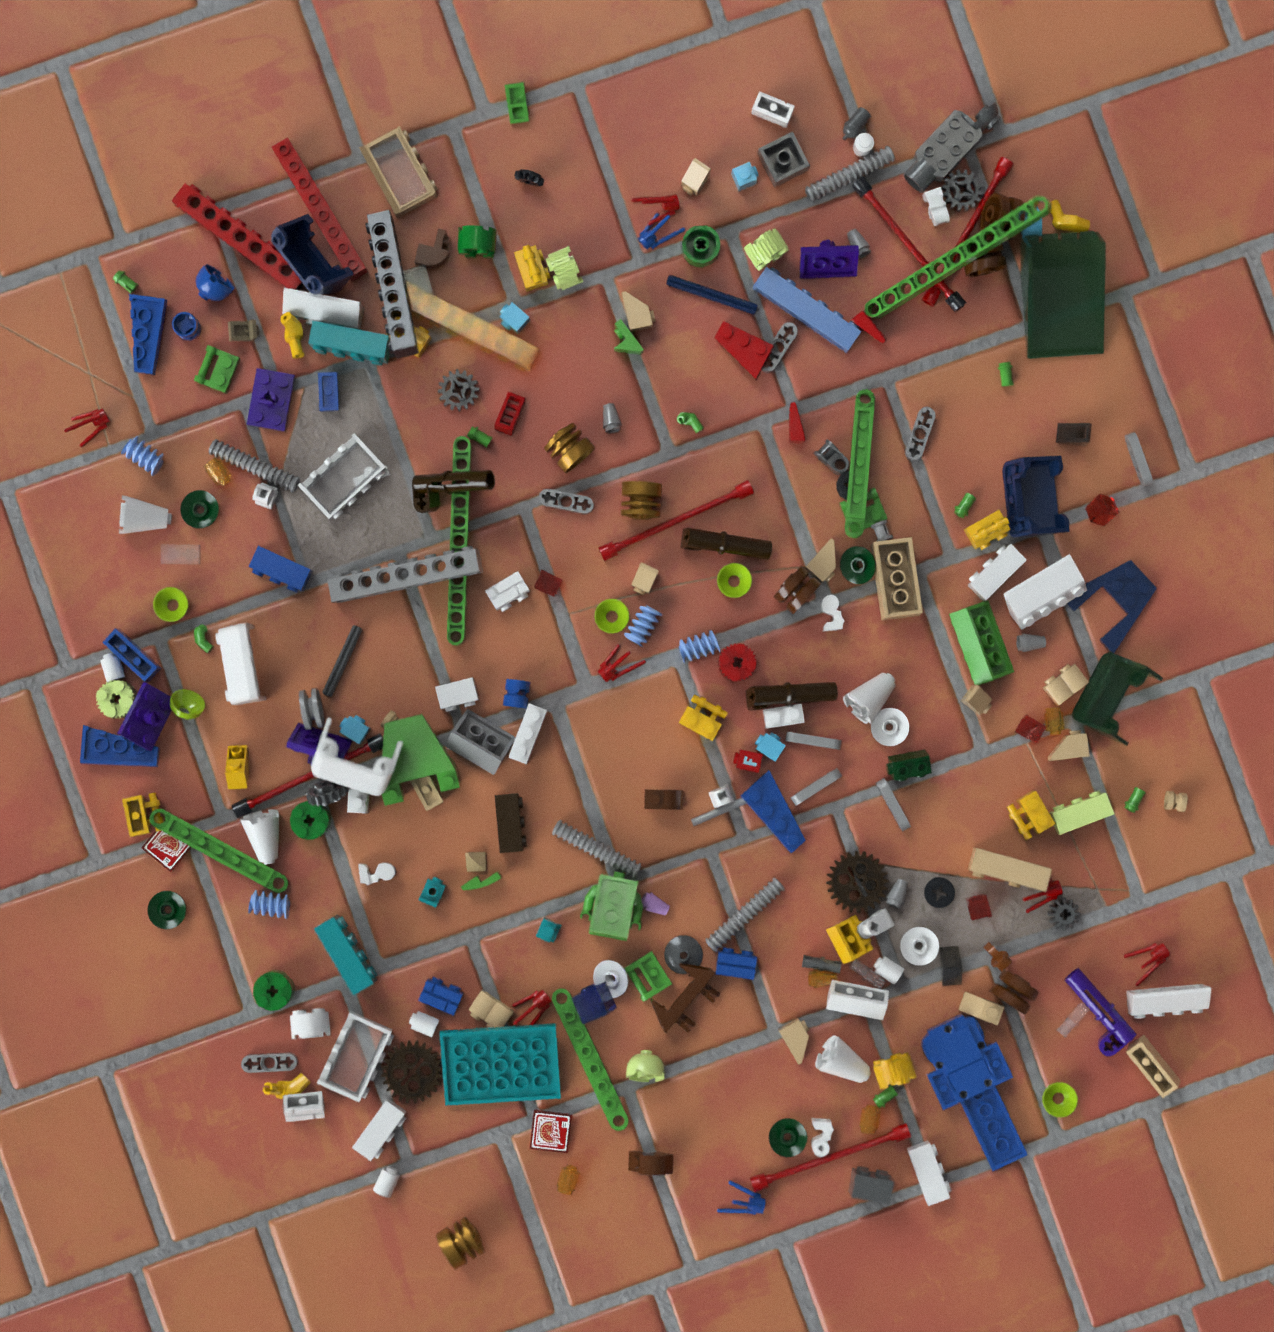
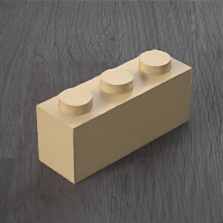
M1145 1035L1128 1046L1126 1053L1162 1098L1179 1087L1181 1080Z

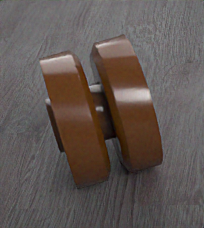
M998 193L992 194L987 199L982 210L981 229L984 230L1024 205V202L1018 198H1008ZM1025 212L1020 216L1021 222L1025 220ZM1011 223L1004 225V232L1010 231ZM994 233L989 234V236L995 237ZM1018 234L1014 235L1008 240L1010 241L1015 239L1018 236Z
M974 243V244L971 245V247H970V252H971V253H974V252L977 251V249H978L977 243ZM1003 243L964 266L965 275L967 277H976L1005 269L1007 267L1006 257L998 255L1004 250Z
M803 566L794 574H791L780 586L781 589L773 596L780 603H783L791 596L792 599L786 605V609L792 614L821 585L815 577L811 578L806 584L802 583L809 573Z
M1003 969L999 979L1008 986L1004 988L1000 984L994 983L989 992L1026 1015L1030 1005L1021 998L1024 995L1031 1001H1035L1040 992L1031 987L1030 983L1020 976L1013 975Z

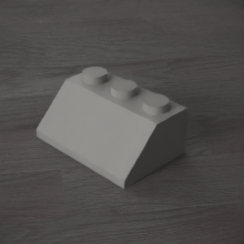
M467 709L452 730L444 746L494 775L512 747L516 737Z

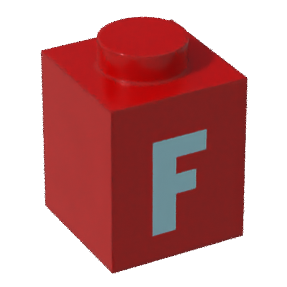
M739 749V753L735 752L733 764H736L735 768L759 773L763 754Z

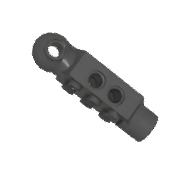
M993 103L990 107L985 105L975 116L976 122L962 111L954 110L916 150L914 154L915 162L903 174L905 180L920 193H923L933 181L942 183L981 141L982 132L986 128L991 130L1001 117L998 116L996 103Z

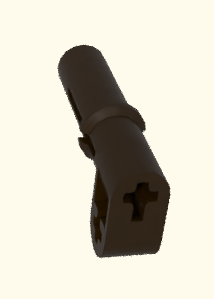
M448 470L439 474L415 475L412 480L414 508L419 513L437 511L440 506L439 493L451 495L453 492L492 490L495 486V475L490 470L455 473ZM469 480V483L442 485V481Z
M684 528L680 548L697 551L710 550L717 551L720 555L729 553L768 560L772 553V542L729 535L726 531L717 533Z
M786 682L784 685L752 686L745 691L747 710H761L772 704H785L789 706L792 703L836 701L838 696L837 685L835 682L790 684Z

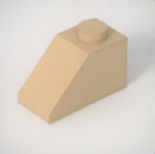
M694 158L681 181L682 189L690 195L695 194L697 196L709 179L711 168Z
M626 291L622 292L630 332L652 328V322H655L654 312L649 311L648 305Z
M832 538L805 567L821 583L824 580L829 582L835 575L833 572L836 568L835 545Z
M640 563L631 586L635 587L633 591L642 595L645 592L649 594L659 570Z
M972 685L960 700L978 715H981L982 712L986 714L992 706L990 704L992 698L978 685Z
M1081 730L1069 731L1070 735H1066L1061 739L1048 756V761L1090 756L1087 733L1081 734Z
M965 992L958 1010L998 1025L1004 1007L998 1003Z
M796 1018L778 1030L799 1065L804 1057L809 1037L807 1034L809 1028L804 1020L800 1022Z

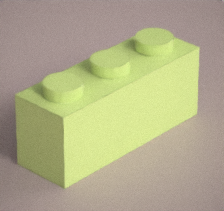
M1100 790L1090 793L1089 798L1082 800V797L1071 800L1072 804L1064 806V804L1053 807L1054 811L1049 812L1055 822V830L1059 835L1114 815L1107 794L1105 792L1100 793Z

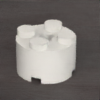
M324 1008L312 1009V1013H306L304 1010L293 1011V1015L290 1016L292 1039H297V1035L302 1039L323 1037L324 1032H326V1036L331 1035L329 1012H325Z

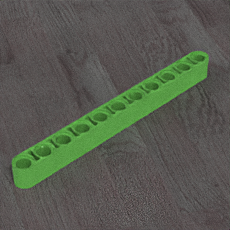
M1042 196L1033 198L868 301L865 305V313L875 319L884 317L1047 216L1052 208L1051 203ZM1040 202H1045V208L1042 211H1038L1037 205ZM1028 212V219L1021 222V214ZM1011 223L1010 231L1004 232V225ZM990 233H994V240L988 243L986 240L987 236ZM974 243H977V245H978L977 251L974 252V253H971V252H970V247H971V245L974 244ZM961 254V260L958 263H954V256ZM940 264H944V271L938 274L937 267ZM924 274H927L928 280L922 284L920 279ZM910 284L912 287L911 292L905 294L904 288ZM895 295L894 303L889 304V296ZM874 305L879 306V311L876 314L872 313Z
M459 436L454 441L452 473L471 472L472 445L467 437ZM466 441L468 447L463 451L459 450L457 447L459 442ZM460 460L467 462V467L463 470L457 468V463ZM458 480L452 481V484H456ZM470 491L453 492L450 550H454L455 553L462 551L461 548L469 546ZM459 498L466 500V504L462 508L456 507V501ZM458 517H463L465 519L464 526L457 527L455 520ZM456 537H464L465 541L462 546L455 545L454 540ZM464 562L461 565H457V567H462L464 565ZM468 576L463 577V582L458 585L454 584L453 579L449 580L447 640L455 646L463 644L466 637ZM457 593L463 597L459 604H455L452 600L453 596ZM457 612L461 613L462 620L459 623H454L452 615ZM460 632V641L453 642L451 639L452 633Z

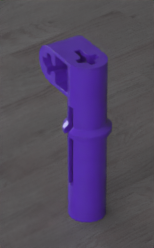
M1079 968L1075 969L1064 979L1095 1015L1094 1019L1100 1021L1108 1030L1098 1040V1047L1102 1054L1105 1056L1115 1055L1137 1035L1115 1010L1114 1004L1108 1002ZM1085 989H1087L1091 993V995L1098 1001V1003L1105 1009V1011L1113 1018V1022H1111L1108 1019V1017L1102 1012V1010L1087 995V993L1084 991ZM1111 1034L1120 1043L1119 1045H1116L1114 1042H1112L1111 1038L1109 1037ZM1106 1041H1107L1108 1043H1111V1045H1112V1048H1111V1049H1109L1108 1047L1105 1048V1044H1104V1043H1105Z

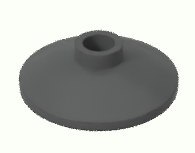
M681 935L668 942L664 957L666 964L671 970L679 974H688L678 964L685 963L699 966L702 961L703 952L697 940L690 936ZM681 952L687 953V957L685 959H682L680 957Z

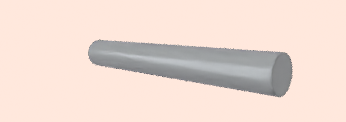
M739 798L691 819L693 826H696L745 805L746 802Z

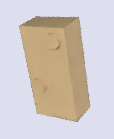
M912 537L873 542L870 546L871 553L876 561L875 580L881 621L921 615L923 610Z
M973 848L968 870L973 871V876L984 878V875L1009 881L1008 885L1020 888V885H1024L1045 892L1052 871L1050 868L978 848Z

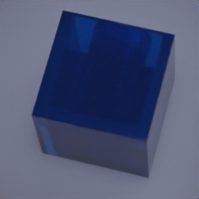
M606 981L598 985L591 984L580 990L581 992L571 998L582 1024L606 1016L617 1008Z

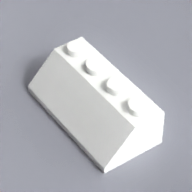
M284 288L282 314L290 312L298 320H305L306 324L312 325L313 321L358 330L361 328L364 307L358 301L321 294L314 295L310 292Z
M1069 554L1003 593L1011 617L1022 630L1031 626L1042 617L1048 616L1057 608L1065 606L1072 599L1080 597L1087 591L1080 571Z
M1204 984L1126 991L1128 1014L1134 1016V1018H1145V1014H1153L1154 1017L1165 1016L1167 1012H1172V1015L1184 1014V1011L1191 1010V1013H1202L1203 1009H1209L1211 987Z

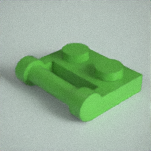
M207 345L205 350L207 353L199 373L195 375L193 381L226 394L240 358ZM217 355L219 358L210 380L205 379L213 356Z
M875 488L870 489L867 493V501L872 499L874 504L866 507L864 529L880 521L887 520ZM844 500L839 504L845 517L847 502ZM851 524L849 529L852 533H857L860 527L857 524Z
M652 951L624 968L639 991L643 1002L672 984ZM639 967L652 987L650 991H647L634 971L635 968Z

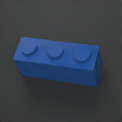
M260 546L257 547L248 566L253 569L252 573L261 577L266 574L270 576V581L278 585L281 582L288 584L287 589L296 593L298 590L304 591L313 572L311 569Z
M115 628L102 642L144 682H150L162 669L120 629Z

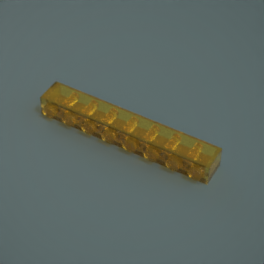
M405 281L413 317L419 320L424 318L430 321L429 324L437 329L442 327L447 330V334L455 338L458 335L464 338L463 341L471 346L476 344L481 347V351L489 355L492 352L498 355L497 359L505 363L508 361L514 363V367L524 372L525 369L531 370L540 352L538 347Z

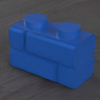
M723 947V951L718 950L715 974L754 980L757 956L753 955L752 951L742 950L741 954L735 953L732 948Z
M433 976L432 979H427L418 1001L454 1016L464 993L460 991V987L450 984V987L444 985L442 979Z

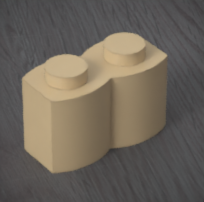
M1067 664L1059 670L1061 672L1059 676L1055 678L1053 675L1045 681L1046 685L1043 689L1056 706L1062 704L1089 683L1076 664L1072 666Z
M483 989L469 1008V1011H471L470 1015L478 1021L481 1019L486 1021L488 1028L504 1027L514 1012L513 1009Z

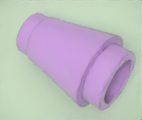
M646 892L642 897L643 910L664 916L667 914L670 905L666 904L652 892L650 894Z

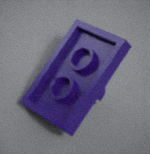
M824 240L820 243V247H801L800 279L857 277L858 245L835 246L834 241Z
M256 369L247 425L285 432L295 375Z
M143 682L117 734L147 751H152L172 711L170 708L171 697L150 684Z
M298 723L287 741L286 748L308 754L307 762L312 766L323 730L314 727L306 730L304 724ZM327 732L326 738L335 741L338 746L336 758L344 760L353 740Z

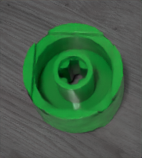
M477 225L459 227L458 254L465 255V258H476V255H483V258H494L497 230L489 227L488 231L483 226Z
M705 225L691 227L685 233L682 241V254L685 260L695 267L704 268L711 265L717 259L720 251V239L717 232ZM698 244H699V245L705 244V245H704V249H703V248L698 249V248H697V247H698Z
M306 801L298 804L291 812V828L302 839L312 840L319 838L330 827L331 815L325 806H317V804L312 806ZM309 815L311 818H315V821L312 822V826L310 823H307L306 819L309 818Z
M271 970L261 975L253 987V996L257 1005L269 1011H276L285 1007L292 1000L295 993L294 982L285 972L280 970ZM273 986L276 990H278V992L275 993V995H273V992L270 991V989Z

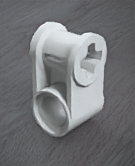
M883 908L861 922L857 927V932L861 938L868 939L890 929L895 924L887 909Z

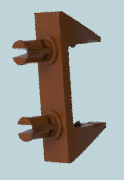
M679 963L678 965L689 974L688 976H692L694 980L689 983L670 1006L669 1010L664 1005L662 1006L652 997L650 998L659 1023L665 1033L674 1023L680 1025L686 1032L691 1031L685 1023L694 1027L695 1022L684 1015L683 1012L699 993L703 994L712 1003L715 1000L709 993L719 997L720 993L707 984L715 974L711 968Z

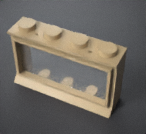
M400 126L365 146L359 147L397 218L436 198L435 191L438 190L434 181H429L426 174L429 172L425 164L419 163L417 158L420 156L415 146L411 148L408 141L411 139L407 131H402Z

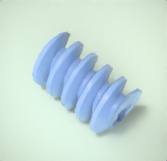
M138 436L130 439L122 449L121 454L126 453L127 459L132 458L133 463L139 462L138 466L140 468L145 466V471H151V475L154 476L164 463L162 460L164 454L162 453L157 457V449L150 452L151 445L143 447L144 440L137 443Z
M647 605L646 607H639L643 613L635 614L639 620L632 619L631 622L635 627L628 626L631 633H624L627 639L643 647L640 644L641 642H648L644 636H651L648 629H655L652 622H659L656 616L663 615Z
M709 630L708 637L704 632L701 633V639L694 635V641L687 637L686 644L682 639L679 640L678 647L684 664L686 657L691 662L693 661V655L700 659V653L707 657L708 650L712 655L715 654V648L721 652L716 635L712 630Z
M255 890L250 898L248 913L250 914L253 910L254 914L258 915L261 910L262 916H266L269 911L270 917H273L276 913L278 918H281L284 913L285 919H288L290 912L288 894L281 899L280 893L277 894L276 898H273L272 892L266 897L265 891L258 896V892Z

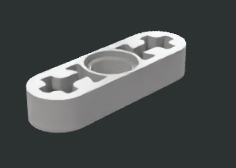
M787 322L782 325L770 344L782 343L784 350L780 353L772 351L771 354L779 358L776 360L774 357L771 362L773 366L764 367L762 369L763 372L770 373L776 368L797 335L798 330L795 324ZM789 327H791L792 333L794 334L788 335L786 341H789V343L787 344L783 339L778 337L780 335L783 338L786 332L784 328L789 329Z
M923 407L917 414L905 449V456L911 461L918 460L924 452L935 420V411L930 407ZM926 411L931 416V419L928 418L925 425H929L928 428L924 425H918V422L922 423L924 419L921 413L924 414ZM923 429L926 434L925 438H916L915 431ZM912 440L917 443H923L922 446H917L916 451L919 452V455L916 454L914 457L909 452V449H913L915 443H911Z
M1133 432L1125 435V442L1141 486L1152 485L1153 478L1136 433Z
M544 489L539 494L540 503L546 507L580 514H589L594 508L592 499L587 496L552 489ZM550 493L551 497L556 498V494H560L558 505H554V500H549L548 503H545V499L542 496ZM564 496L572 499V504L569 507H564L561 504V499ZM575 498H579L578 503H584V500H587L588 504L591 505L590 508H586V511H584L582 506L576 505L577 509H573Z
M787 732L785 740L787 742L837 750L841 749L842 740Z
M835 768L790 798L796 806L842 777V774L838 768Z
M883 778L876 782L882 797L902 832L910 828L911 825L887 781Z
M291 1052L249 1054L241 1061V1067L247 1073L291 1071L298 1064L297 1056ZM259 1057H261L260 1065L262 1069H259V1065H253L252 1069H250L249 1065H246L245 1062H248L249 1058L252 1062H258ZM267 1057L274 1059V1067L268 1068L265 1066L264 1061ZM278 1057H281L280 1061H284L287 1059V1057H290V1060H294V1063H292L290 1067H288L287 1063H281V1068H278Z

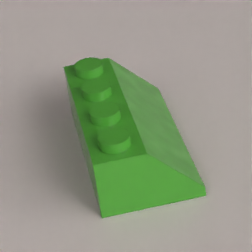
M988 600L949 614L975 685H981L1014 672Z

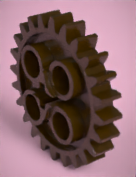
M855 850L854 856L850 852H847V858L840 855V862L834 860L837 866L829 867L833 873L827 874L831 880L827 881L826 884L832 886L827 891L834 893L830 898H837L836 905L843 903V910L849 906V912L851 913L854 908H856L857 913H860L861 908L868 912L867 906L869 905L875 909L874 902L881 904L878 899L879 896L885 897L882 890H888L884 883L889 882V880L883 878L888 873L881 871L884 865L878 866L879 859L877 858L872 861L873 855L870 854L866 857L865 851L862 852L861 856H859L857 850ZM859 863L865 865V871L862 874H858L855 870L856 865ZM848 867H851L858 879L862 878L860 884L867 893L866 897H864L857 885H853L855 880L849 873ZM843 873L849 876V881L846 884H841L839 881V877ZM868 880L875 881L876 886L873 890H867L866 882ZM852 890L859 892L857 900L850 899L849 894Z
M408 1040L407 1046L401 1042L400 1049L397 1046L393 1047L395 1053L391 1051L387 1053L390 1059H383L387 1063V1065L381 1066V1069L386 1070V1072L381 1074V1077L387 1078L383 1084H389L386 1091L393 1090L392 1097L398 1094L399 1101L405 1097L406 1103H409L411 1098H413L414 1103H417L418 1098L423 1102L425 1100L424 1095L431 1098L430 1091L437 1092V1088L434 1085H441V1082L437 1079L443 1078V1074L439 1073L442 1070V1066H438L442 1059L435 1058L438 1052L431 1053L432 1046L428 1049L425 1048L426 1042L422 1046H419L418 1040H416L414 1045H412L411 1040ZM409 1053L414 1054L416 1061L413 1063L408 1062L406 1055ZM420 1058H423L424 1061L415 1071L417 1075L413 1074L405 1085H401V1082L410 1072L409 1069H413ZM422 1066H429L431 1073L424 1075L421 1072ZM395 1069H402L404 1076L397 1078L394 1075ZM410 1081H416L419 1084V1088L412 1090L409 1087Z

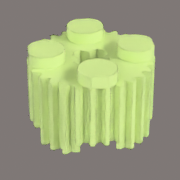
M776 228L772 229V231L768 230L760 235L753 244L749 243L744 247L746 254L758 271L768 266V263L777 261L783 254L789 251L787 244Z
M569 246L549 254L548 258H546L550 272L554 271L556 274L553 276L557 289H562V291L583 282L582 277H577L576 275L580 272L573 255L570 257L568 255L571 252Z
M110 680L97 691L96 701L98 703L96 704L99 705L98 709H101L100 712H104L103 715L107 717L125 718L137 695V690H134L135 687L125 681ZM115 696L121 697L119 704L114 702Z

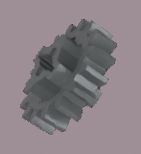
M958 169L956 175L951 172L949 174L950 179L945 178L944 183L947 185H942L941 189L945 191L943 197H947L946 204L951 203L950 209L956 206L957 212L961 208H964L966 212L969 206L972 209L975 208L974 202H980L981 199L978 196H982L983 192L979 189L983 187V184L977 183L980 179L979 177L973 178L974 172L968 175L967 169L963 173ZM957 179H965L964 181H957ZM971 183H972V185H973V187H974L975 193H974V191L971 189V185H970ZM962 187L965 188L963 194L959 192ZM950 190L953 191L954 198L951 196ZM965 199L968 201V202H963V203H962V202H959V201L965 200Z
M456 369V374H452L449 371L448 378L443 375L444 383L439 382L442 389H439L438 393L443 394L439 399L440 401L446 400L444 406L447 407L450 404L452 411L455 407H457L459 412H461L462 407L468 410L469 403L473 406L475 405L473 398H479L475 392L480 390L474 387L478 382L477 380L472 381V374L467 377L465 370L462 374H460L458 369ZM457 378H462L468 382H459ZM451 381V387L446 392V387L448 383ZM455 383L462 389V398L457 392L454 393L456 391ZM471 389V394L469 398L466 399V394ZM449 399H458L460 403L452 402Z
M324 780L315 783L313 788H309L308 792H306L308 803L312 806L316 804L317 806H328L330 803L338 802L342 799L341 796H346L348 788Z

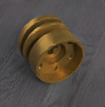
M574 423L561 428L550 438V441L544 447L547 453L555 449L550 455L552 459L559 455L562 456L557 464L565 473L578 466L595 449V446L587 437L580 441L577 440L582 432L581 430L574 432L577 428Z
M643 481L622 482V496L630 497V501L621 502V506L630 507V509L621 510V516L637 520H650L661 517V512L653 511L652 509L661 508V504L653 502V499L662 497V484Z
M466 1217L460 1220L461 1225L458 1222L454 1223L455 1233L448 1227L436 1233L439 1246L454 1269L467 1264L466 1253L472 1259L477 1257L476 1252L479 1255L485 1253L482 1239L477 1229Z

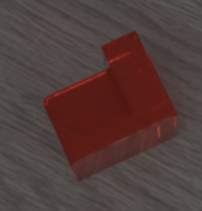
M1099 494L1085 507L1090 522L1105 526L1119 513L1114 498Z
M541 569L534 588L555 597L563 580Z
M1024 715L1015 732L1033 743H1038L1047 726L1028 715Z
M983 893L965 898L971 920L992 917L986 894Z

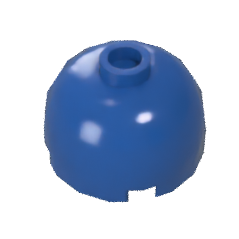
M209 264L204 265L200 269L195 280L197 289L200 291L198 294L206 301L208 299L222 301L231 294L235 287L228 278L225 281L221 276L222 273Z

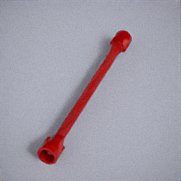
M1000 157L994 170V179H992L956 246L969 238L968 236H970L982 214L987 199L993 194L999 181H1002L1012 169L1014 163L1011 160ZM956 254V255L954 256V258H953V261H954V262L956 261V259H957V257H958L959 254ZM935 284L929 288L921 300L925 304L934 307L941 294L940 287Z
M749 480L734 486L735 489L731 490L728 494L681 514V516H676L672 520L670 519V521L667 520L661 523V525H656L652 529L650 528V530L647 529L643 533L641 532V534L638 533L634 537L632 536V538H627L625 541H621V543L616 542L613 544L611 541L598 547L603 560L611 559L617 556V552L621 551V549L687 520V518H692L696 514H701L707 511V509L710 510L716 507V505H721L725 501L727 502V500L730 501L737 498L741 500L753 495L754 491Z
M904 1123L893 1127L892 1131L888 1132L887 1135L885 1134L875 1139L873 1138V1140L859 1143V1145L847 1147L845 1150L833 1152L822 1158L819 1157L812 1161L810 1160V1162L796 1165V1167L787 1168V1170L784 1169L782 1172L773 1173V1175H765L764 1173L750 1177L754 1192L768 1188V1184L773 1183L776 1179H783V1177H788V1175L800 1173L802 1170L804 1171L809 1168L811 1169V1167L823 1165L825 1162L837 1160L839 1157H846V1155H851V1153L853 1154L858 1151L860 1152V1150L874 1147V1145L886 1143L888 1140L900 1142L911 1138V1134L907 1124Z

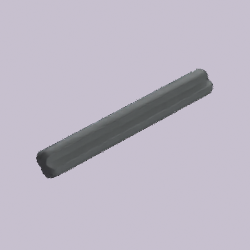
M356 625L352 626L322 691L324 695L333 696L362 633V628Z

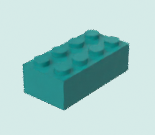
M313 321L308 344L318 354L326 355L327 352H330L338 358L350 356L355 361L364 362V359L374 365L382 366L383 363L388 364L390 355L388 341H391L389 335Z
M337 914L314 928L354 996L377 981L376 976L378 974L374 967H369L366 962L368 957L364 950H359L356 943H358L355 935L348 932L346 928L348 924L345 918Z

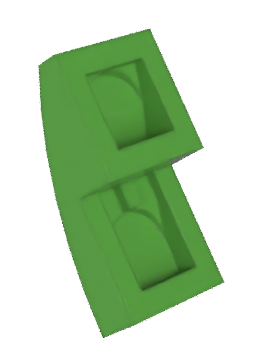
M524 83L505 85L510 124L529 121Z
M497 871L484 881H481L477 875L462 885L461 888L462 890L482 888L498 881L502 876Z

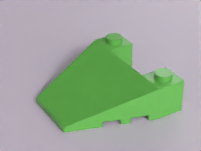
M423 714L384 724L382 757L392 759L397 742H403L386 791L382 794L385 806L404 801L402 782L436 774L441 792L460 787L455 762L449 756Z

